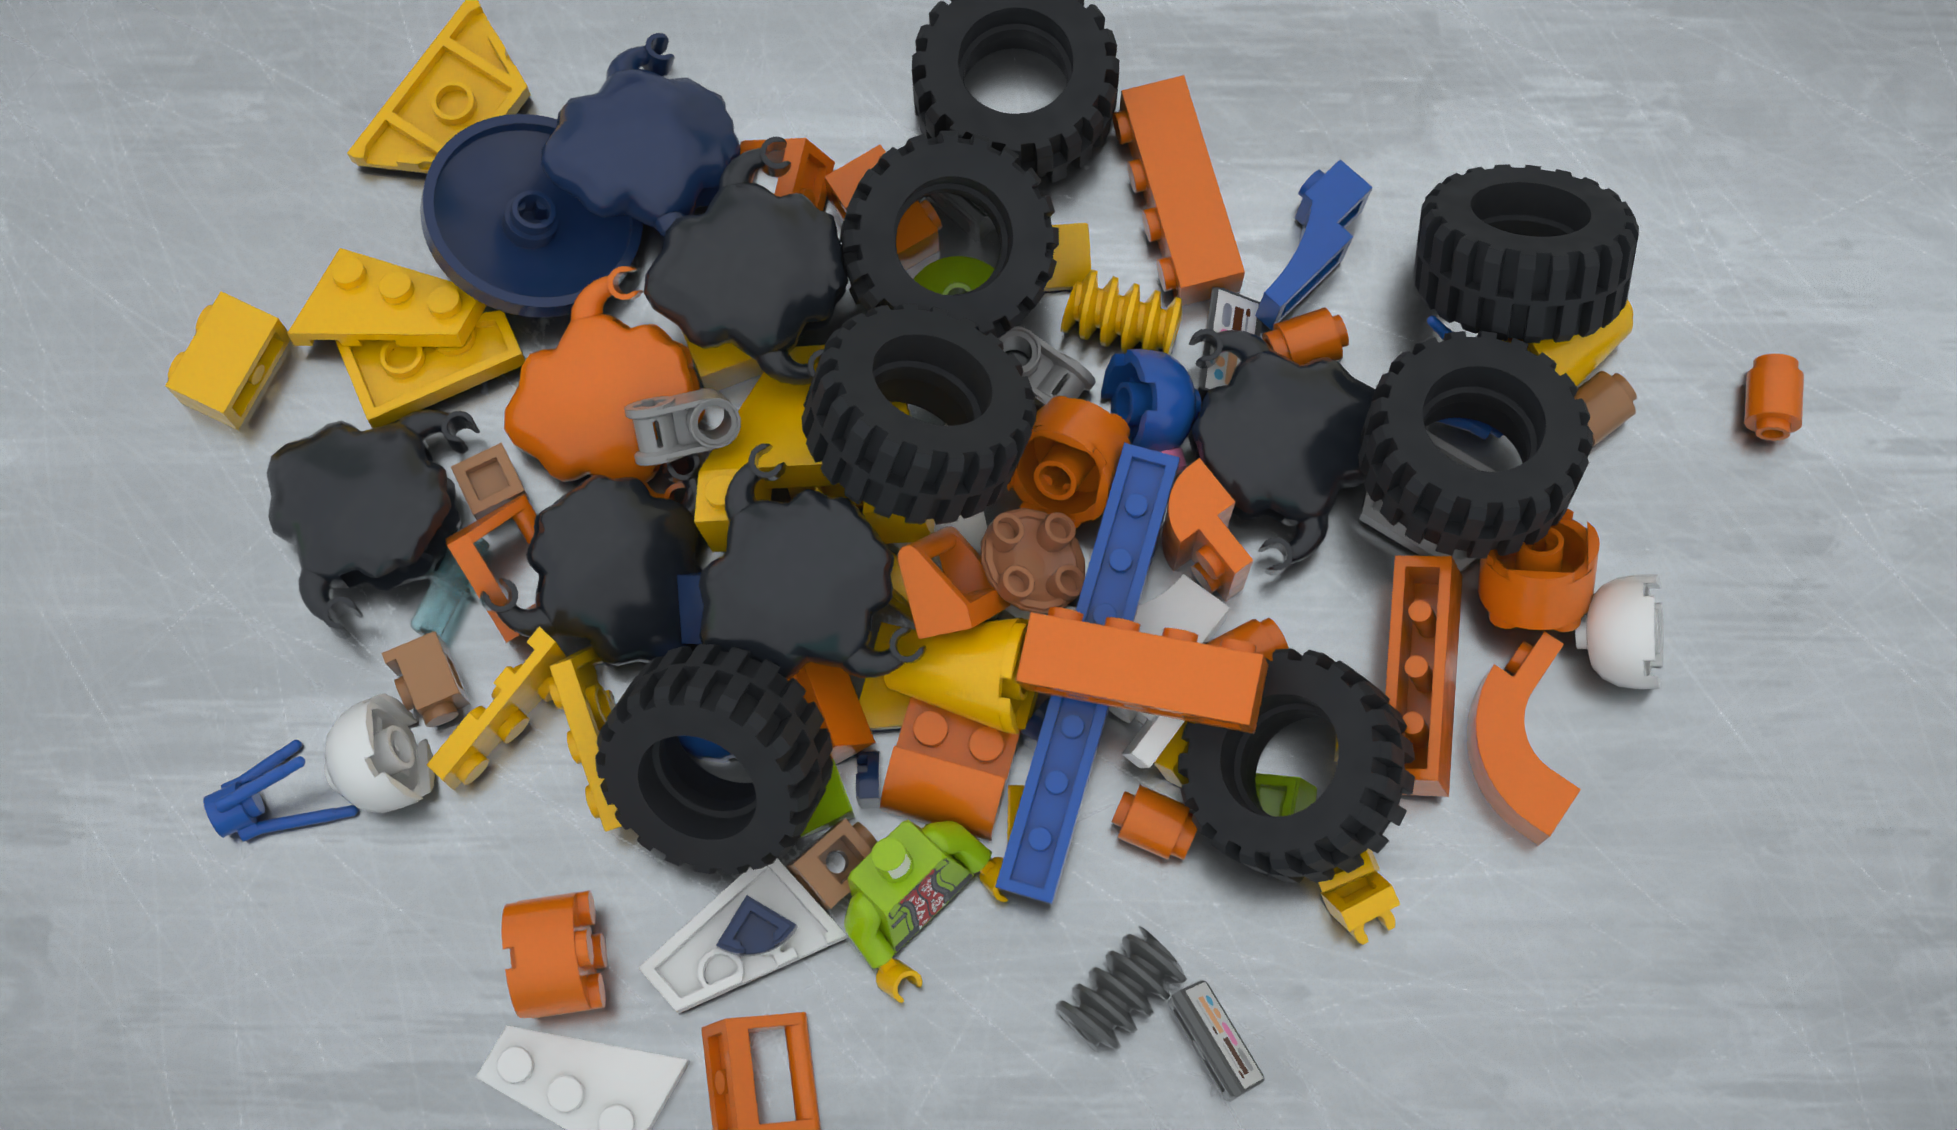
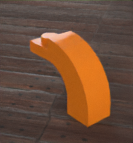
M1545 631L1533 646L1523 640L1505 666V669L1511 672L1513 676L1495 664L1487 672L1472 700L1466 730L1470 765L1484 797L1507 824L1538 846L1551 836L1581 790L1550 769L1538 758L1530 746L1525 731L1524 716L1528 699L1564 645Z

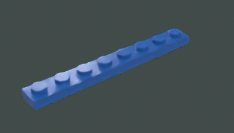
M1124 443L1075 610L1083 614L1082 622L1105 625L1107 617L1121 618L1134 622L1179 467L1180 457ZM1051 695L995 887L997 889L1053 905L1110 706Z

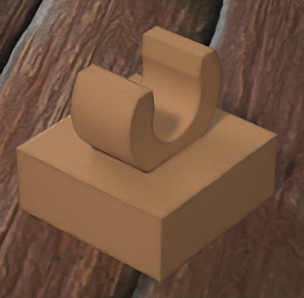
M502 442L451 466L453 474L476 520L520 495L525 494L528 497Z

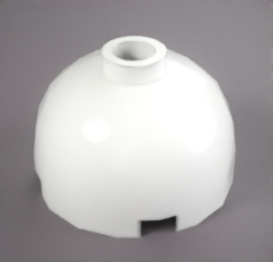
M1658 574L1618 577L1603 584L1593 595L1587 615L1582 617L1580 626L1575 629L1577 649H1588L1592 668L1602 679L1616 686L1633 689H1660L1662 679L1658 676H1651V667H1663L1662 603H1655V595H1650V589H1661Z
M384 693L363 700L343 712L327 734L324 774L328 784L348 802L368 812L385 813L410 806L424 799L422 796L431 793L434 787L435 773L426 765L432 758L427 739L420 741L418 746L416 745L414 735L408 726L417 723V721L398 699Z

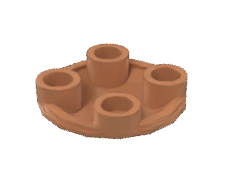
M1028 508L1006 511L995 517L988 525L981 540V564L988 582L996 589L1003 600L1022 611L1046 614L1049 611V607L1065 608L1080 595L1085 580V558L1075 537L1076 527L1074 522L1063 513L1054 512L1049 515L1046 512Z

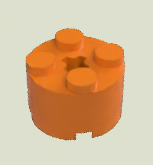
M1065 396L1053 397L1036 412V422L1032 429V435L1013 477L1007 485L1008 491L1013 487L1018 497L1022 500L1020 508L1043 511L1049 515L1054 512L1063 513L1074 522L1076 528L1081 523L1090 520L1094 521L1105 510L1124 443L1130 444V428L1127 422L1121 416L1109 413L1092 402Z
M1567 509L1559 523L1551 526L1547 535L1534 545H1526L1523 542L1519 552L1499 556L1495 549L1490 550L1487 558H1480L1478 594L1482 604L1489 611V620L1495 626L1503 629L1515 627L1530 630L1554 629L1559 632H1570L1580 626L1582 617L1589 610V605L1593 599L1600 546L1598 533L1588 521L1586 529L1583 525L1573 520L1574 512Z
M590 890L520 900L504 906L502 914L503 949L510 948L512 967L505 969L511 1001L519 1018H541L605 1008L604 982L601 973H597V969L607 967V950L603 934H592L591 925H595L596 916L594 900Z

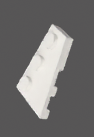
M776 858L773 864L764 868L753 870L749 867L746 873L741 874L641 964L638 969L677 1013H681L848 938V936ZM746 895L798 926L795 933L784 944L761 955L739 956L727 953L716 947Z
M506 1025L476 1078L566 1130H651L690 1061L683 1058Z

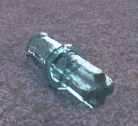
M483 538L474 542L483 556L490 544ZM450 550L447 551L438 570L431 571L428 578L431 584L410 622V627L421 636L436 631L442 637L461 598H467L471 593V589L468 587L470 582Z

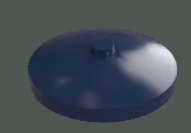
M510 114L479 121L452 137L438 152L428 170L421 197V225L424 238L434 260L447 277L462 291L489 307L510 314L527 317H556L571 314L575 299L591 282L608 276L617 267L632 266L640 245L643 223L628 216L600 218L590 213L577 198L553 185L543 171L541 154L543 146L556 129L557 119L534 114ZM628 272L624 273L620 277L619 284L622 282V280L625 278Z

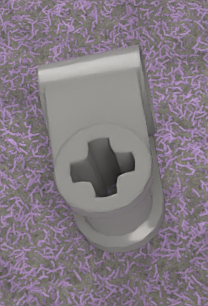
M1014 327L998 338L1003 342L1004 352L1019 350L1028 357L1029 362L1022 366L1024 371L1022 376H1028L1035 396L1033 401L1037 409L1036 412L1053 397L1078 398L1083 390H1091L1096 383L1093 375L1082 364L1072 357L1060 353L1026 328Z
M712 388L699 389L673 396L647 398L628 404L624 408L626 417L633 420L639 448L634 457L636 464L640 466L663 464L675 461L686 455L725 447L731 444L738 436L741 428V417L737 408L720 391ZM710 406L723 407L724 418L717 428L707 431L698 428L699 415L705 408ZM653 422H655L656 432L658 436L657 440L654 432Z

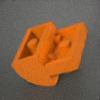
M1199 458L1179 475L1172 487L1162 530V547L1165 558L1173 572L1192 559L1195 564L1191 566V570L1201 586L1211 594L1217 591L1226 602L1244 588L1253 559L1228 529L1235 501Z
M911 697L897 745L894 746L881 796L880 810L925 824L948 820L954 821L962 825L977 839L991 842L1022 729H1018L1020 734L1004 733Z

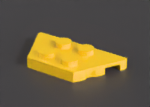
M465 0L353 144L347 152L353 163L358 166L428 173L431 163L438 152L457 133L485 119L518 113L530 97V91L516 65L510 59L501 39L488 21L478 0Z

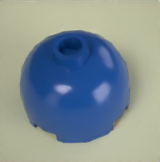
M1126 349V354L1115 353L1105 370L1101 399H1111L1110 413L1121 416L1127 422L1130 428V444L1158 452L1181 446L1189 435L1195 420L1198 418V413L1201 412L1200 393L1195 389L1191 376L1185 367L1177 359L1165 352L1146 349Z

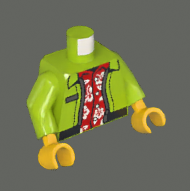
M909 819L901 822L886 838L881 839L874 845L872 852L851 871L847 878L852 898L850 899L844 919L846 933L870 967L874 969L879 968L876 974L877 986L900 1003L905 1002L898 993L900 981L906 978L913 985L921 988L922 978L917 971L902 961L893 959V955L974 877L973 873L980 872L981 883L997 900L1001 902L1009 900L995 887L1003 857L991 859V850L957 822L948 820L929 823L923 828Z

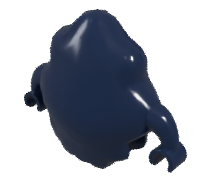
M656 33L647 38L645 46L629 48L618 54L611 61L606 72V81L598 93L570 98L558 113L555 131L542 148L541 165L544 173L553 185L577 198L590 213L600 218L628 216L657 229L661 236L665 237L666 230L675 219L686 215H693L697 208L709 206L718 192L719 179L724 169L733 159L740 155L741 149L738 138L734 133L733 120L726 111V103L721 95L709 91L688 77L675 79L662 77L666 76L672 69L675 56L673 54L661 55L667 50L669 39L663 33Z

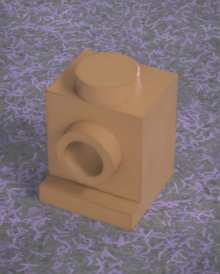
M436 631L381 653L385 664L397 676L403 675L394 681L405 708L408 711L416 708V711L422 715L426 727L439 726L453 720L459 714L457 709L470 704L448 647Z
M845 818L837 822L800 856L788 864L786 868L824 910H828L850 892L847 879L849 874L872 852V848L877 843V840L863 824L856 822L852 826ZM830 852H838L844 857L845 867L842 872L833 873L828 869L826 858Z

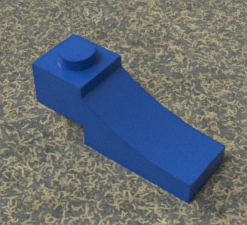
M1341 159L1326 173L1320 169L1315 171L1298 192L1302 197V201L1295 219L1303 225L1298 248L1279 277L1264 292L1255 314L1271 330L1275 323L1280 322L1343 261L1353 239V235L1345 228L1362 213L1373 187Z

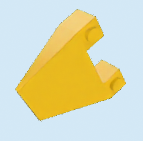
M825 345L795 347L789 352V355L796 362L806 364L810 356L814 352L824 349ZM818 363L814 365L815 371L817 369ZM763 372L738 410L741 417V428L738 436L731 444L713 449L700 468L694 523L712 552H726L729 525L725 513L726 492L735 473L749 462L750 453L756 446L760 444H771L773 446L768 453L760 457L758 462L760 471L770 472L778 464L786 463L785 473L775 481L760 479L756 483L755 498L757 501L762 499L771 500L772 488L832 485L820 469L822 462L815 463L806 445L807 438L802 430L804 402L811 384L791 385L781 383ZM890 402L896 408L912 417L907 403ZM865 502L863 504L865 518L885 544L914 542L934 532V519H926V522L921 525L905 523V517L892 514L890 518H886L873 513L875 507Z

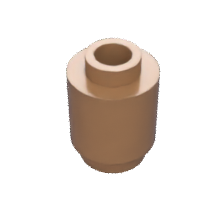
M1599 371L1578 388L1574 398L1575 400L1582 398L1587 405L1591 417L1587 426L1593 432L1592 447L1636 413L1633 403L1637 399L1636 392L1631 384L1618 373L1611 376L1605 371Z

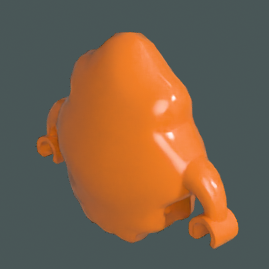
M620 266L613 269L608 276L594 280L580 292L571 309V322L557 348L542 349L530 353L521 366L519 385L504 410V430L514 446L539 460L550 476L562 482L575 481L584 476H594L596 474L605 475L613 479L632 477L641 480L651 496L674 500L675 491L678 488H685L684 484L674 483L666 489L664 494H659L649 487L647 482L654 478L661 464L650 466L636 464L634 455L639 451L633 420L626 417L624 408L628 404L647 398L673 396L699 390V378L693 368V360L689 348L682 343L672 340L658 325L644 324L630 328L614 316L603 314L604 304L609 297L614 296L620 300H634L643 293V290H638L626 294L620 290V277L626 272L637 271L636 268L631 266ZM705 409L700 413L698 423L705 415ZM653 422L654 432L657 440L658 436L656 432L655 422Z

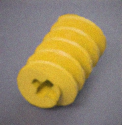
M1092 269L1082 282H1075L1065 308L1060 332L1067 333L1079 321V336L1081 339L1088 340L1096 329L1100 328V343L1102 346L1109 347L1115 338L1121 335V350L1123 353H1127L1126 349H1134L1140 341L1142 342V349L1158 351L1161 348L1163 352L1170 355L1182 320V299L1175 297L1165 310L1161 308L1160 291L1154 290L1144 303L1140 301L1139 284L1133 283L1123 296L1119 294L1118 277L1113 276L1102 289L1098 287V271Z

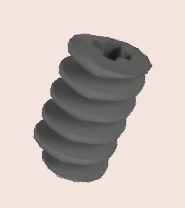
M1141 926L1138 927L1144 940L1132 934H1126L1122 938V944L1128 957L1114 950L1109 951L1105 955L1106 962L1112 973H1108L1098 967H1093L1089 971V977L1095 990L1082 984H1076L1072 988V993L1078 1007L1063 1000L1056 1004V1010L1063 1019L1098 1053L1097 1046L1100 1043L1115 1050L1121 1047L1114 1032L1117 1026L1133 1034L1138 1030L1130 1014L1134 1009L1149 1017L1154 1014L1147 999V995L1150 992L1165 1000L1170 997V993L1163 981L1166 976L1181 983L1187 980L1174 956L1151 933Z

